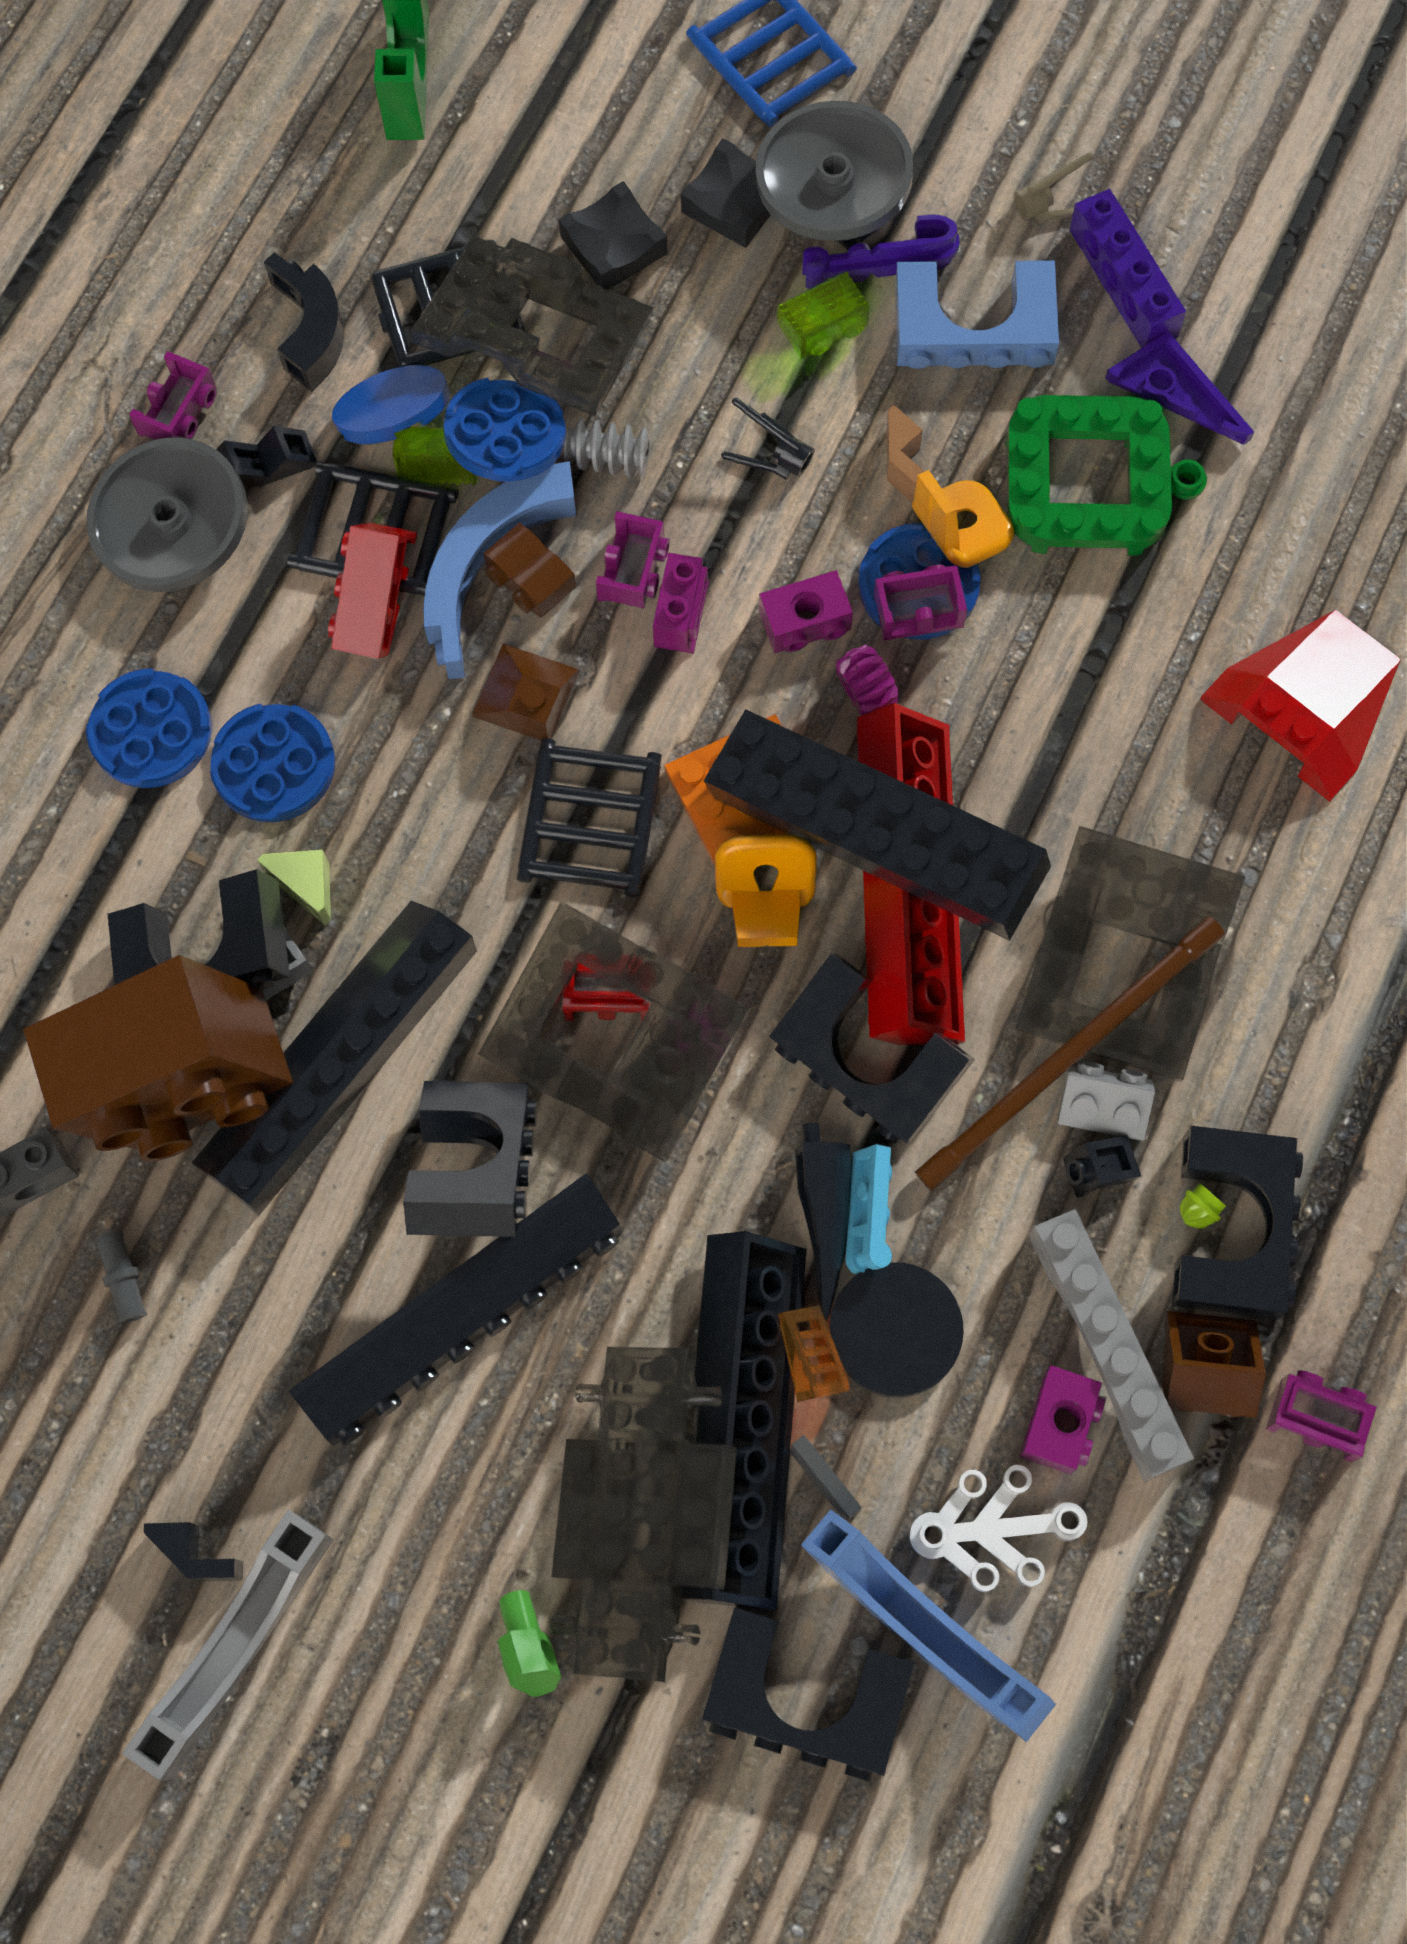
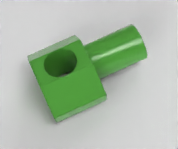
M517 1590L504 1595L498 1604L507 1633L500 1637L497 1643L510 1686L533 1697L542 1696L556 1690L561 1674L549 1635L540 1630L529 1592Z

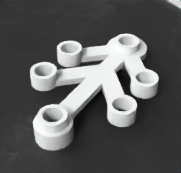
M1014 1465L1005 1472L1003 1484L973 1522L954 1524L970 1499L980 1497L986 1490L987 1482L985 1476L977 1470H968L961 1475L957 1490L939 1513H925L914 1521L910 1529V1542L913 1549L920 1556L927 1559L946 1558L970 1578L971 1584L975 1589L981 1592H988L995 1588L999 1582L998 1570L990 1563H978L957 1544L960 1542L976 1541L1016 1573V1578L1022 1585L1034 1587L1044 1579L1045 1569L1043 1564L1035 1558H1026L1002 1538L1053 1533L1060 1540L1072 1541L1085 1532L1087 1516L1080 1506L1067 1502L1058 1505L1051 1514L999 1519L1018 1494L1024 1493L1032 1483L1030 1471L1022 1465ZM1018 1471L1025 1476V1485L1022 1488H1016L1011 1485L1009 1476L1012 1472ZM974 1476L980 1481L981 1485L978 1492L971 1493L965 1489L964 1480L966 1477ZM1069 1512L1075 1515L1077 1518L1075 1529L1069 1530L1062 1525L1061 1517L1063 1513ZM928 1527H936L940 1530L941 1540L939 1543L931 1544L927 1542L924 1533ZM1025 1564H1033L1038 1569V1577L1035 1581H1028L1023 1577L1022 1568ZM979 1569H988L992 1573L993 1581L989 1586H982L978 1583L976 1574Z

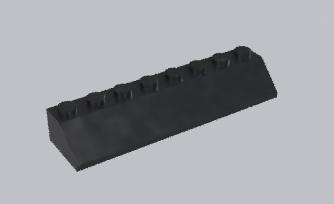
M410 901L284 1051V1057L293 1083L265 1095L268 1111L261 1117L241 1125L221 1127L191 1163L260 1216L475 955L477 949L473 936L440 911Z
M585 1173L517 1223L516 1237H498L290 1389V1394L330 1444L335 1446L341 1442L345 1446L364 1433L365 1428L363 1425L378 1414L380 1418H383L396 1410L402 1404L400 1397L414 1387L417 1391H420L435 1381L439 1376L437 1370L451 1360L456 1364L469 1356L476 1348L473 1343L487 1333L490 1337L497 1335L512 1322L510 1316L524 1306L526 1310H529L542 1302L548 1295L545 1291L558 1280L564 1284L577 1276L584 1269L581 1263L596 1253L598 1257H601L611 1251L619 1243L617 1237L622 1234L620 1223L591 1178Z
M747 1231L707 1235L673 1599L777 1610L807 1249Z

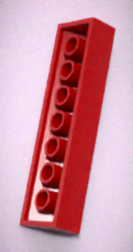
M896 703L857 717L858 762L953 805L949 724ZM863 871L867 976L873 980L867 987L869 1038L896 1045H926L934 1033H942L955 1044L964 1043L965 1026L959 916Z

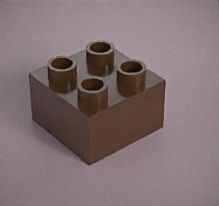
M181 955L175 956L23 1029L52 1128L92 1138L95 1148L100 1151H110L124 1147L137 1149L140 1159L146 1162L164 1160L186 1151L193 1144L189 1130L215 1119L216 1124L220 1127H232L261 1117L268 1111L265 1095L293 1083L263 990H258L245 981Z

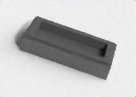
M804 1435L791 1445V1455L838 1514L848 1522L860 1512L862 1507Z

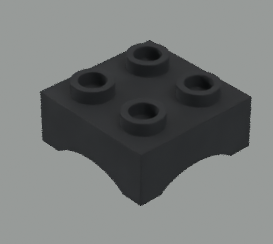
M722 138L704 169L681 193V213L747 248L771 215L763 205L758 193L756 161L744 154L735 144Z
M624 181L612 187L592 205L576 212H570L558 219L560 237L602 292L607 291L668 254L666 234L646 215Z

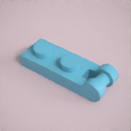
M878 1144L853 1152L846 1265L854 1274L865 1272L867 1268L872 1270L884 1268L890 1264L892 1259L890 1247L885 1243L886 1226L890 1217L888 1190L892 1177V1166L890 1164L891 1148Z

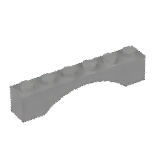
M1076 1209L1036 1225L1029 1238L1048 1278L1066 1304L1091 1352L1111 1399L1124 1441L1143 1481L1147 1482L1187 1464L1194 1457Z
M287 1510L261 1548L252 1569L229 1609L184 1673L150 1711L122 1752L124 1756L159 1781L173 1780L334 1541L333 1538L296 1513Z

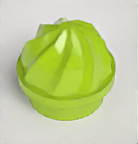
M1201 1183L1192 1191L1187 1189L1184 1192L1186 1195L1179 1208L1183 1221L1188 1226L1204 1229L1222 1219L1218 1215L1226 1206Z

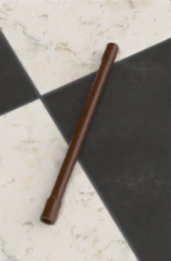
M1207 916L1194 927L1165 957L949 1145L942 1147L914 1171L922 1183L931 1192L961 1166L968 1156L1187 965L1199 959L1226 935L1221 925L1211 916Z

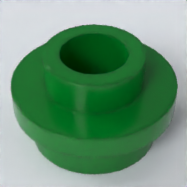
M1187 459L1177 462L1171 467V494L1185 500L1194 499L1202 494L1207 484V475L1198 462ZM1186 478L1190 480L1192 484H1184L1180 481V479Z

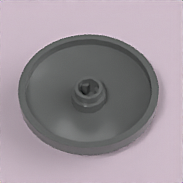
M849 101L818 102L789 113L779 120L766 134L756 159L757 189L767 211L787 229L799 235L817 240H848L879 229L889 222L905 204L913 180L912 151L902 130L894 121L880 111Z
M187 438L153 440L123 454L101 476L93 490L88 505V537L96 556L102 564L125 584L152 592H169L184 589L211 576L226 563L236 550L247 522L248 504L246 492L240 477L229 461L211 446Z

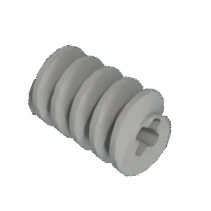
M579 417L575 428L569 427L567 430L563 462L570 461L571 467L576 458L578 468L586 470L592 460L594 471L599 473L604 470L608 462L610 474L617 475L621 467L624 466L626 476L631 478L639 467L641 478L644 479L650 446L647 428L642 427L638 437L634 438L631 425H626L622 435H617L615 423L611 422L606 433H602L599 420H595L589 431L585 428L584 418Z

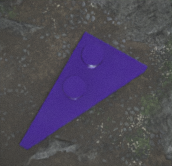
M1169 331L1107 370L1105 378L1109 383L1146 400H1154L1161 407L1243 445L1252 440L1253 429Z

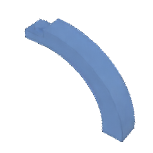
M570 461L553 464L547 470L534 477L504 482L475 502L460 517L440 546L430 569L425 589L423 607L424 629L428 643L435 644L438 666L445 665L449 679L465 678L461 644L462 610L471 583L485 563L483 553L518 523L530 529L552 520L576 516Z
M831 1509L801 1544L813 1559L895 1636L1000 1724L1003 1723L1025 1742L1029 1740L1056 1706L1055 1702L1047 1694L998 1658L935 1605L897 1570L858 1529Z

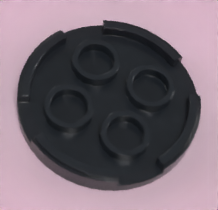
M890 1262L888 1266L877 1270L867 1268L865 1272H860L854 1276L839 1293L832 1309L829 1324L832 1351L844 1373L857 1384L876 1393V1395L891 1398L918 1395L941 1382L952 1369L959 1356L964 1334L960 1307L947 1285L924 1268L900 1262Z

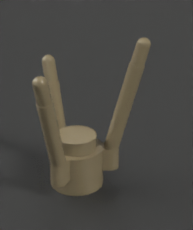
M1088 152L1068 165H1064L1050 173L1040 181L1015 191L1014 201L1022 219L1028 221L1034 218L1039 226L1050 220L1072 217L1074 208L1048 211L1049 206L1054 204L1049 186L1092 160L1093 154Z

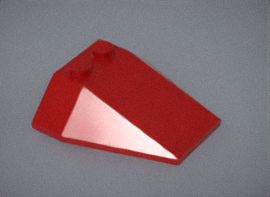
M1334 610L1228 667L1206 690L1200 700L1231 725L1242 714L1303 762L1304 765L1297 777L1330 802L1359 768L1401 659L1340 612Z

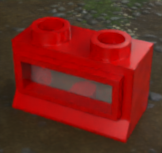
M580 954L575 956L574 961H565L562 1005L565 1021H574V1012H597L598 1018L601 1020L616 1019V1012L641 1013V1021L650 1022L651 963H643V958L636 955L617 957V962H600L599 956Z

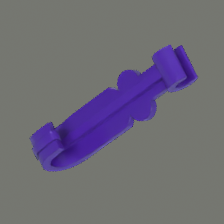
M921 215L917 216V221L915 222L914 231L916 239L880 243L871 250L867 244L858 243L851 246L847 253L831 255L824 248L809 247L803 251L802 275H806L805 288L811 290L821 289L826 286L828 278L848 276V279L852 282H862L869 277L870 273L876 277L896 275L897 262H937V270L942 269L951 263L959 250L957 225L946 216Z

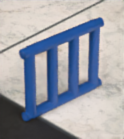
M742 0L702 27L698 28L696 25H692L686 31L687 37L769 128L773 127L779 120L778 116L842 74L849 77L857 70V66L851 61L850 57L797 0H776L786 12L723 53L713 44L711 39L771 0ZM796 24L809 36L746 78L733 66V64ZM819 49L832 61V63L769 104L756 92L758 88Z

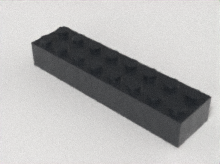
M747 709L743 712L704 779V783L716 800L784 833L802 837L809 841L813 847L1008 941L1011 940L1051 868L1045 848Z

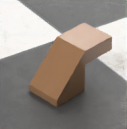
M893 405L888 410L886 426L887 481L913 502L917 476L925 471L914 463L911 458L920 450L923 430Z

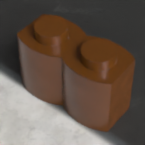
M521 523L515 525L483 553L486 563L484 571L487 577L497 587L500 588L504 585L514 592L512 594L514 602L525 613L532 611L542 618L576 588L575 576L571 569L556 554L547 549Z

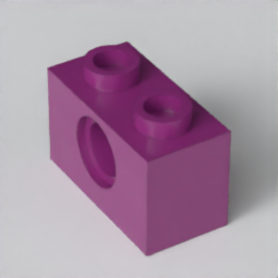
M837 570L759 593V614L774 654L784 650L789 653L796 652L806 647L808 643L821 639L826 641L835 640L851 630L853 611ZM808 611L815 614L816 617L806 620L800 618L798 614Z
M1050 1365L1044 1373L1019 1457L1070 1475L1077 1470L1078 1464L1085 1467L1093 1446V1440L1086 1438L1091 1421L1099 1423L1106 1402V1397L1099 1395L1102 1382ZM1059 1410L1070 1412L1076 1420L1075 1431L1071 1433L1060 1431L1054 1424L1055 1412Z

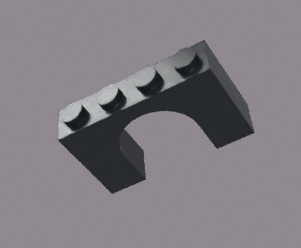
M257 869L219 880L223 935L216 953L205 965L245 981L258 990L271 988L274 986V981L289 978L278 880ZM141 903L107 914L114 985L172 958L167 913L146 903Z
M831 953L769 1037L778 1043L775 1051L793 1064H796L799 1060L812 1071L808 1076L822 1088L829 1091L833 1086L846 1096L842 1101L843 1104L860 1117H864L867 1113L880 1124L876 1129L893 1143L898 1144L900 1140L906 1144L913 1142L974 1062L975 1058L942 1033H934L909 1068L897 1079L885 1084H875L864 1081L854 1075L841 1057L838 1044L839 1031L844 1018L873 980L839 954Z
M424 1081L419 1107L422 1142L477 1144L494 1151L497 1155L486 1164L470 1170H409L403 1200L406 1235L516 1237L518 1218H526L527 1194L526 1191H521V1187H529L530 1160H525V1156H533L534 1132L533 1130H528V1128L536 1127L537 1101H529L528 1083Z
M1190 1126L1183 1139L1181 1178L1226 1183L1243 1189L1260 1206L1265 1219L1266 1231L1259 1252L1247 1259L1227 1261L1182 1255L1174 1265L1172 1307L1279 1320L1287 1313L1288 1308H1293L1296 1285L1295 1282L1289 1281L1290 1264L1295 1265L1297 1261L1298 1239L1292 1238L1293 1221H1298L1301 1208L1300 1195H1294L1295 1178L1299 1179L1301 1177L1303 1169V1153L1297 1152V1138Z
M734 1608L702 1720L711 1722L709 1732L736 1740L738 1731L756 1736L754 1746L781 1754L783 1745L801 1750L799 1760L826 1768L828 1759L846 1764L844 1774L868 1782L872 1781L874 1773L884 1776L914 1662L868 1649L852 1704L846 1714L838 1722L825 1729L812 1731L798 1729L787 1724L777 1716L765 1694L764 1674L779 1621Z

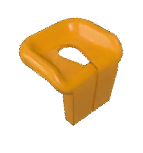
M929 470L918 474L912 508L949 561L959 567L968 568L999 554L1011 544L1014 537L1013 523L986 486L976 481L962 480L941 488ZM970 511L976 515L977 521L974 525L958 530L957 513Z
M743 835L726 840L717 849L715 854L716 892L721 903L733 911L737 947L798 945L800 907L809 904L816 889L817 854L813 845L806 839L796 835ZM761 865H771L778 870L771 891H760L754 870Z

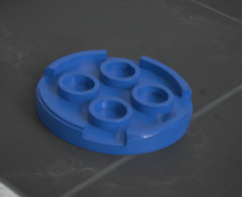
M411 365L390 369L371 376L348 390L335 404L332 411V420L336 429L349 442L377 444L396 439L395 432L404 430L418 422L425 426L435 419L447 405L450 398V390L444 374L434 367Z
M488 377L479 379L459 390L446 408L444 439L449 452L462 467L486 479L509 482L534 477L555 463L565 443L566 427L561 406L547 390L522 378H518V381H489Z
M923 523L905 524L886 531L873 541L862 560L858 577L859 596L868 615L880 627L881 624L874 596L877 578H882L884 575L895 571H901L905 574L919 572L932 565L955 566L944 555L926 527L923 526ZM978 563L968 568L957 566L967 607L965 620L973 611L979 595L981 580ZM946 594L888 604L893 618L913 615L917 609L922 607H930L931 611L949 609ZM955 629L904 638L915 640L932 639L948 634Z
M154 668L140 669L116 678L98 694L99 699L91 711L88 724H86V738L95 760L113 779L128 786L138 788L161 787L186 776L204 757L212 735L211 714L200 691L185 677L181 678L171 673L155 671Z
M260 703L245 708L231 717L222 726L213 741L214 747L210 763V775L213 784L222 800L233 811L251 820L281 822L304 814L322 799L334 776L335 752L326 729L314 715L296 705L271 704L262 706Z

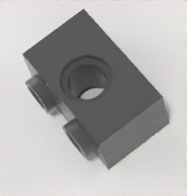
M47 1127L0 1152V1218L78 1177L61 1140Z

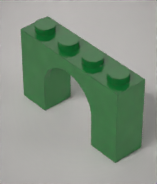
M382 0L386 21L387 49H375L374 84L386 140H425L429 35L427 0Z

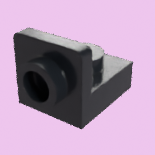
M1127 1135L1085 1143L1063 1158L1067 1178L1078 1198L1087 1196L1099 1188L1133 1182L1142 1176Z

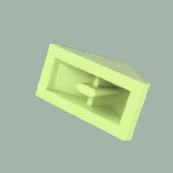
M311 850L262 854L257 861L263 872L278 880L279 887L326 926L331 920L329 862L324 851Z

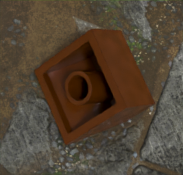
M1167 1311L1162 1384L1164 1396L1170 1409H1177L1182 1412L1197 1411L1223 1414L1228 1417L1243 1416L1257 1418L1266 1371L1256 1320Z

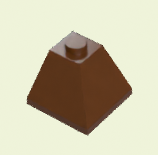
M503 643L472 715L474 718L538 740L542 738L551 739L578 677L579 669Z

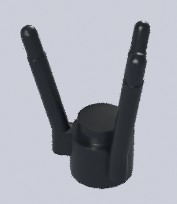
M733 398L732 404L780 440L773 455L779 461L777 465L727 451L722 452L721 457L738 464L775 473L787 480L790 473L800 477L811 462L815 449L797 439L766 413L759 414L739 398Z

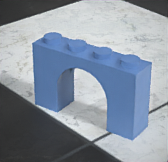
M1055 260L1015 261L1011 282L1013 312L1002 324L987 330L966 329L954 324L945 316L938 302L937 262H897L895 277L897 366L921 369L927 366L963 368L970 365H987L992 368H1001L1006 365H1027L1038 368L1045 365H1054L1059 346Z

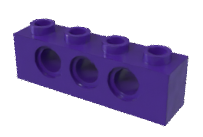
M1109 188L1075 203L1069 231L1141 348L1167 331L1174 338L1179 337L1186 310L1111 189Z

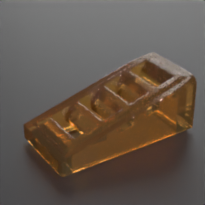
M820 1306L778 1313L797 1402L850 1391L846 1372ZM809 1321L811 1330L799 1332L796 1323ZM813 1339L815 1347L806 1349L803 1340ZM817 1356L818 1365L812 1366L809 1357ZM816 1374H821L822 1383L818 1382Z

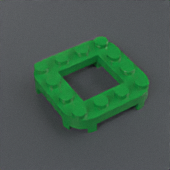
M1041 395L1033 398H1024L1018 403L1009 422L1005 446H1007V515L1013 523L1014 534L1024 543L1032 546V552L1046 554L1048 547L1127 548V556L1142 554L1145 548L1153 545L1161 538L1171 515L1172 495L1170 431L1168 422L1162 413V407L1158 402L1125 396ZM1049 439L1124 440L1125 448H1127L1128 504L1050 503Z

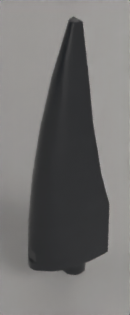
M819 1123L802 1124L803 1143L795 1149L797 1192L804 1210L814 1255L820 1318L822 1322L828 1321L845 1253L851 1193L850 1144L821 1142Z

